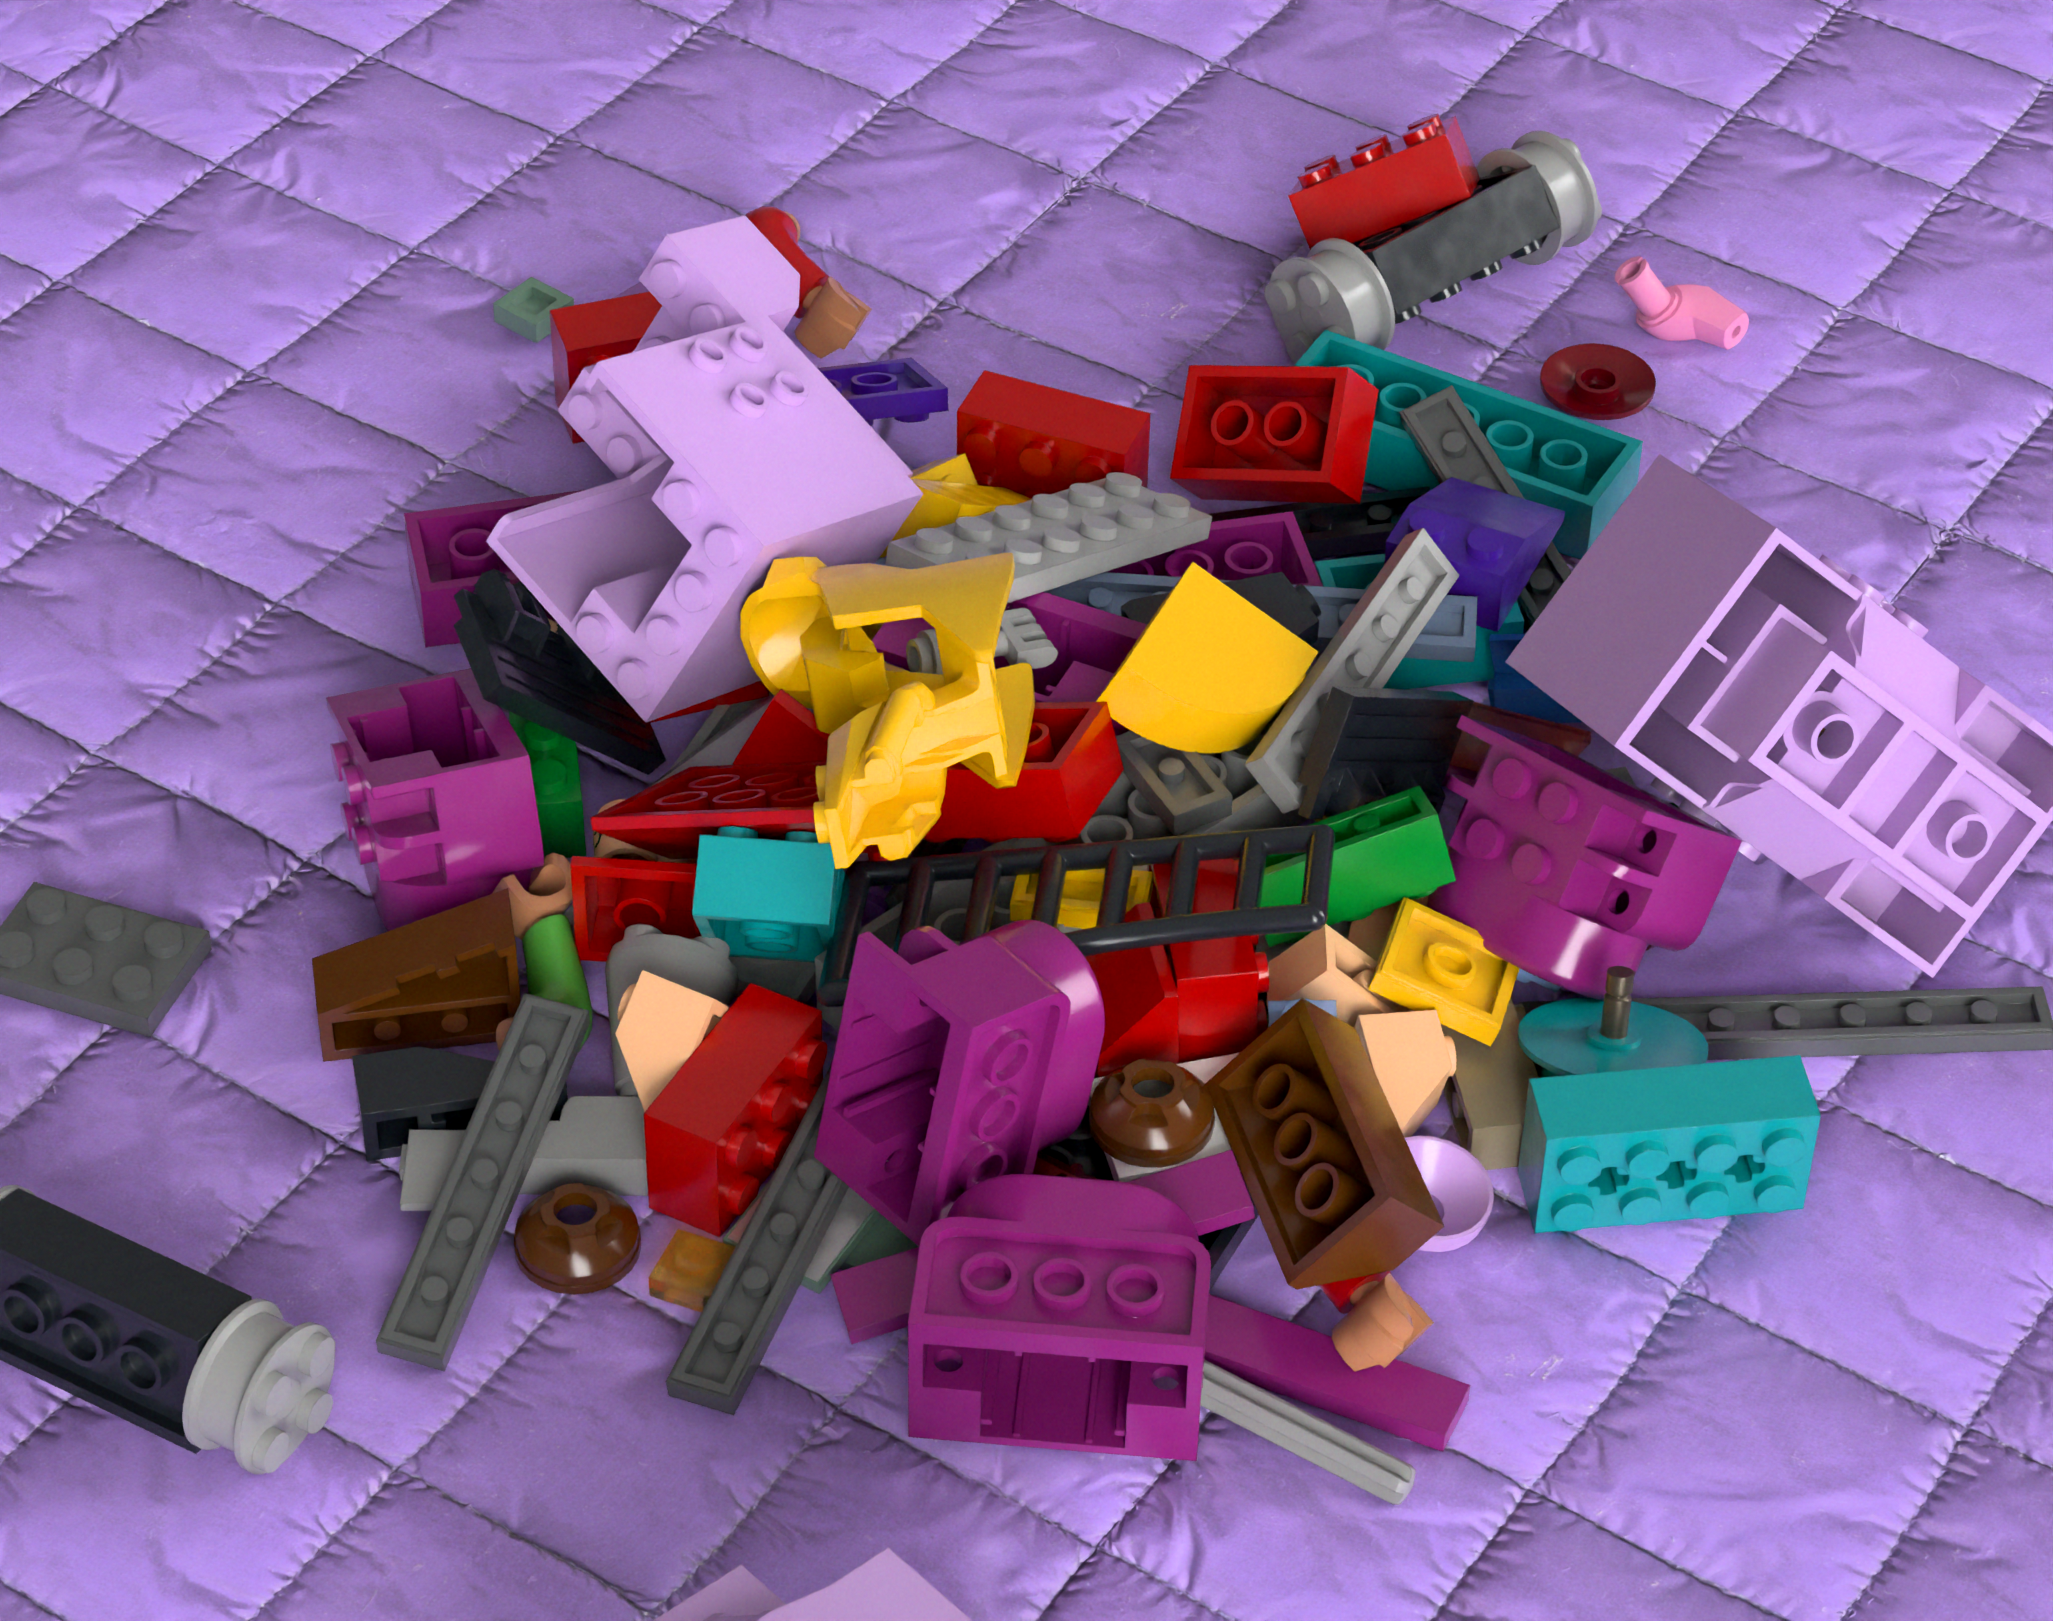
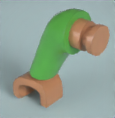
M551 853L545 856L543 867L534 868L532 871L529 892L524 890L513 874L502 878L493 893L508 888L514 934L522 940L528 994L589 1010L590 1025L578 1051L579 1053L592 1031L593 1009L569 919L563 915L573 901L571 863L563 855ZM514 1017L507 1018L498 1024L496 1042L499 1051Z

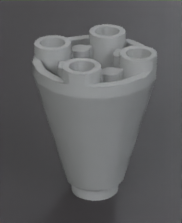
M636 924L627 927L624 931L623 940L613 945L607 956L605 974L614 1088L618 1096L639 1097L615 1034L620 1023L617 1017L618 1007L627 988L631 984L637 983L642 970L714 998L729 1007L737 992L739 977L736 966L729 960L730 946L719 938H702V936L692 940L678 935H666L653 926Z

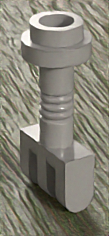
M1018 608L1004 611L994 657L1004 656L1009 665L1029 663L1032 669L1052 664L1056 660L1058 652L1052 642L1047 639V635L1041 626L1036 624V619L1030 610ZM935 629L920 631L917 638L910 639L906 646V657L910 671L943 674Z

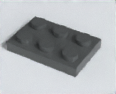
M33 882L0 926V994L151 1037L212 950L210 934L205 929Z

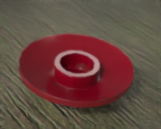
M1587 343L1569 346L1552 354L1541 368L1540 386L1545 397L1553 405L1566 413L1592 420H1615L1634 415L1651 402L1655 394L1656 378L1651 367L1636 354L1612 345Z

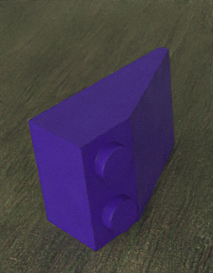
M1451 477L1408 505L1386 540L1385 563L1405 535L1424 528L1460 575L1447 595L1477 597L1476 626L1498 632L1562 525L1565 511Z

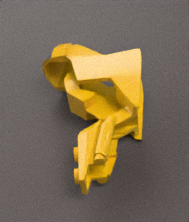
M1013 553L994 554L918 569H906L871 563L827 567L817 557L803 556L774 559L763 588L748 596L740 611V638L751 667L774 696L780 689H783L804 707L813 709L817 729L830 734L828 737L827 765L816 766V785L819 802H814L813 812L818 843H831L835 869L849 868L868 845L877 844L881 856L890 861L907 858L941 816L940 808L945 795L947 767L961 762L996 789L1016 787L1027 751L1035 708L1033 671L1029 663H1018L995 669L994 664L1001 622L1014 581L1015 562ZM922 617L935 628L943 674L909 672L886 663L883 653L877 652L874 643L868 638L861 626Z

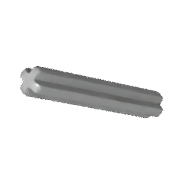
M1205 1360L1201 1395L1202 1407L1392 1505L1401 1504L1410 1493L1416 1470L1412 1465Z

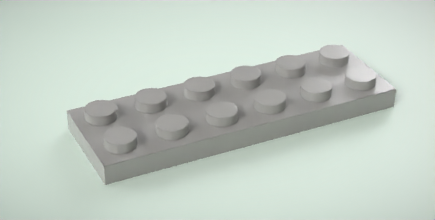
M1112 472L1108 473L1104 479L1090 483H1074L1070 485L1069 489L1053 494H1037L1033 496L1032 500L1013 506L1000 505L995 507L994 511L975 517H959L955 523L942 527L919 529L915 535L889 542L885 566L918 569L1011 552L1014 556L1015 571L1014 581L1007 603L1206 540L1209 536L1212 516L1190 507L1191 502L1183 496L1171 493H1157L1143 487L1142 480L1134 475Z

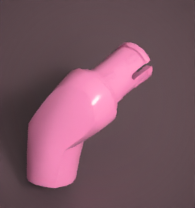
M1640 256L1632 257L1620 265L1615 273V281L1619 286L1621 285L1637 306L1636 323L1657 339L1668 341L1698 339L1728 350L1740 342L1748 329L1749 319L1744 310L1708 286L1686 284L1664 287L1649 267V263L1645 258L1643 259Z

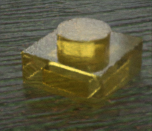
M677 1229L648 1277L650 1296L702 1312L736 1247Z

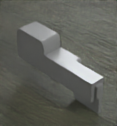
M573 1096L569 1098L562 1109L560 1121H549L519 1194L542 1195L551 1189L565 1184L583 1183L584 1185H594L607 1189L618 1196H648L644 1109L639 1097ZM409 1130L408 1144H402L399 1166L400 1181H403L400 1199L401 1211L432 1210L466 1130Z

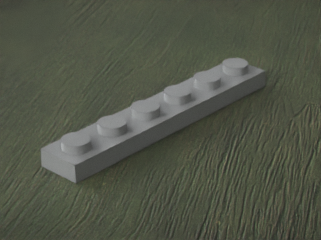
M1424 528L1404 536L1244 764L1283 814L1300 808L1308 786L1297 781L1332 687L1383 688L1460 576Z

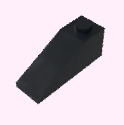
M421 1046L352 1056L366 1160L373 1161L400 1157L402 1144H408L409 1130H466L495 1061ZM566 1082L549 1121H560L562 1109L568 1100Z

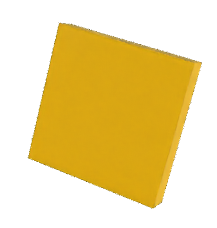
M1403 897L1394 914L1368 990L1413 1011L1437 1010L1441 1024L1491 1047L1501 1029L1519 968L1486 950L1483 946L1484 939L1477 930L1409 898Z

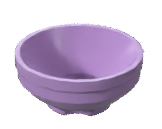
M1432 1136L1406 1137L1405 1140L1445 1226L1418 1250L1444 1252L1455 1250L1468 1244L1482 1230L1492 1211L1494 1201L1493 1185L1487 1171L1470 1152L1451 1141Z

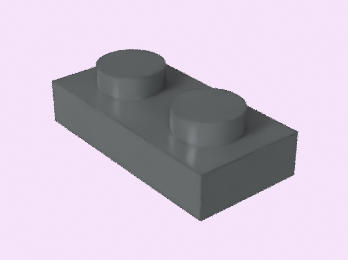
M1133 731L1116 736L1124 767L1123 773L1173 835L1232 815V794L1197 751L1186 752L1166 747L1148 740Z

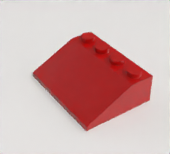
M827 761L688 767L590 817L592 831L668 859L696 858V860L698 858L700 835L717 836V831L720 827L749 828L758 832V839L785 841V834L788 832L803 831L816 833L813 812L814 802H819L816 785V766L827 765ZM929 831L925 837L929 836L931 832ZM877 844L868 845L862 851V853H868L869 860H888L881 856Z

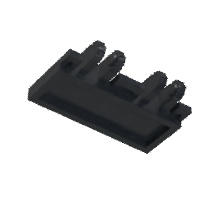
M493 568L491 571L482 572L477 583L474 584L475 590L473 593L462 588L454 595L462 618L454 624V628L484 700L647 775L666 761L650 721L645 722L559 624L556 625L558 626L557 631L553 632L550 630L551 625L543 606L522 582L518 581V583L511 584L509 583L511 579L507 578L508 575Z
M1332 687L1297 781L1308 786L1298 814L1318 822L1420 785L1439 816L1446 797L1441 786L1463 731L1456 726L1461 715L1468 717L1474 701L1453 691Z

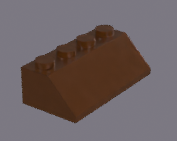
M1301 998L1205 1083L1213 1098V1106L1289 1286L1298 1290L1394 1270L1445 1227L1354 1027Z

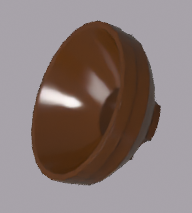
M1139 1059L1117 1068L1105 1076L1096 1086L1089 1107V1129L1098 1146L1116 1160L1145 1168L1176 1165L1192 1158L1207 1145L1215 1127L1213 1098L1208 1087L1199 1077L1170 1061ZM1145 1080H1158L1168 1084L1172 1090L1163 1097L1149 1098L1139 1095L1133 1088Z
M583 1183L565 1184L538 1196L524 1208L515 1228V1259L520 1270L527 1278L544 1289L573 1295L593 1293L621 1281L633 1269L639 1259L641 1250L640 1227L632 1207L622 1197L594 1185H584ZM570 1205H584L595 1212V1215L589 1221L580 1225L566 1224L556 1218L557 1213L561 1209Z

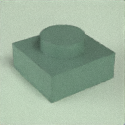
M530 277L493 303L494 322L538 343L551 334L549 310L574 306V298Z

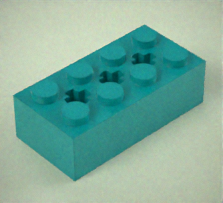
M1794 1055L1529 1079L1518 1176L1534 1233L1571 1232L1588 1228L1645 1225L1654 1222L1698 1218L1712 1219L1720 1216L1764 1212L1778 1213L1786 1210L1803 1209L1821 1114L1801 1056Z

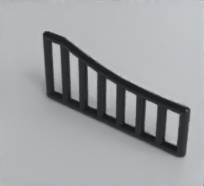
M1319 824L917 856L891 861H856L846 870L833 937H830L817 989V998L826 1007H842L845 1002L849 973L870 887L907 884L892 949L897 954L902 938L906 933L917 927L926 926L935 882L973 879L960 943L990 931L1001 877L1039 874L1030 920L1041 921L1057 929L1067 871L1105 869L1096 927L1064 933L1085 957L1175 943L1317 931L1323 928L1327 922L1335 833L1329 826ZM1306 853L1301 904L1261 907L1267 856ZM1239 858L1233 909L1192 914L1200 861ZM1172 863L1164 917L1124 922L1133 866Z

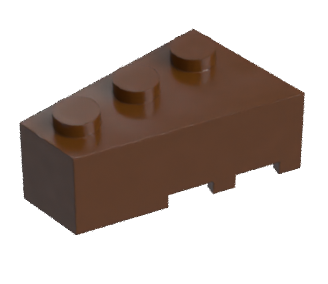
M508 888L312 958L323 1062L352 1059V1056L419 1046L439 1049L496 1042L498 1024L507 1018L514 1017L521 1002L516 941Z

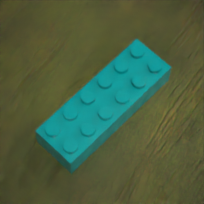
M1324 330L1294 365L1349 367L1379 389L1364 482L1389 491L1428 486L1432 490L1440 485L1402 425L1399 412L1452 385L1524 499L1565 511L1564 521L1552 540L1560 554L1581 560L1638 483L1643 441L1340 334Z

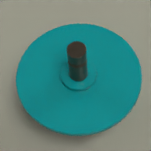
M1612 966L1607 969L1604 1001L1593 998H1574L1542 1005L1524 1016L1519 1024L1517 1035L1518 1043L1523 1052L1541 1066L1540 1078L1706 1063L1708 1058V1043L1703 1034L1683 1018L1654 1006L1631 1001L1632 997L1630 994L1633 991L1634 971L1624 966Z

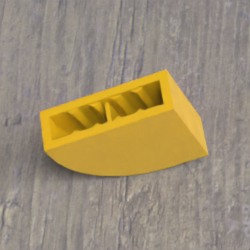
M1192 562L1164 599L1096 702H1107L1112 719L1134 733L1160 745L1186 752L1197 751V753L1203 754L1227 752L1240 748L1254 740L1282 706H1286L1307 676L1305 673L1318 654V651Z

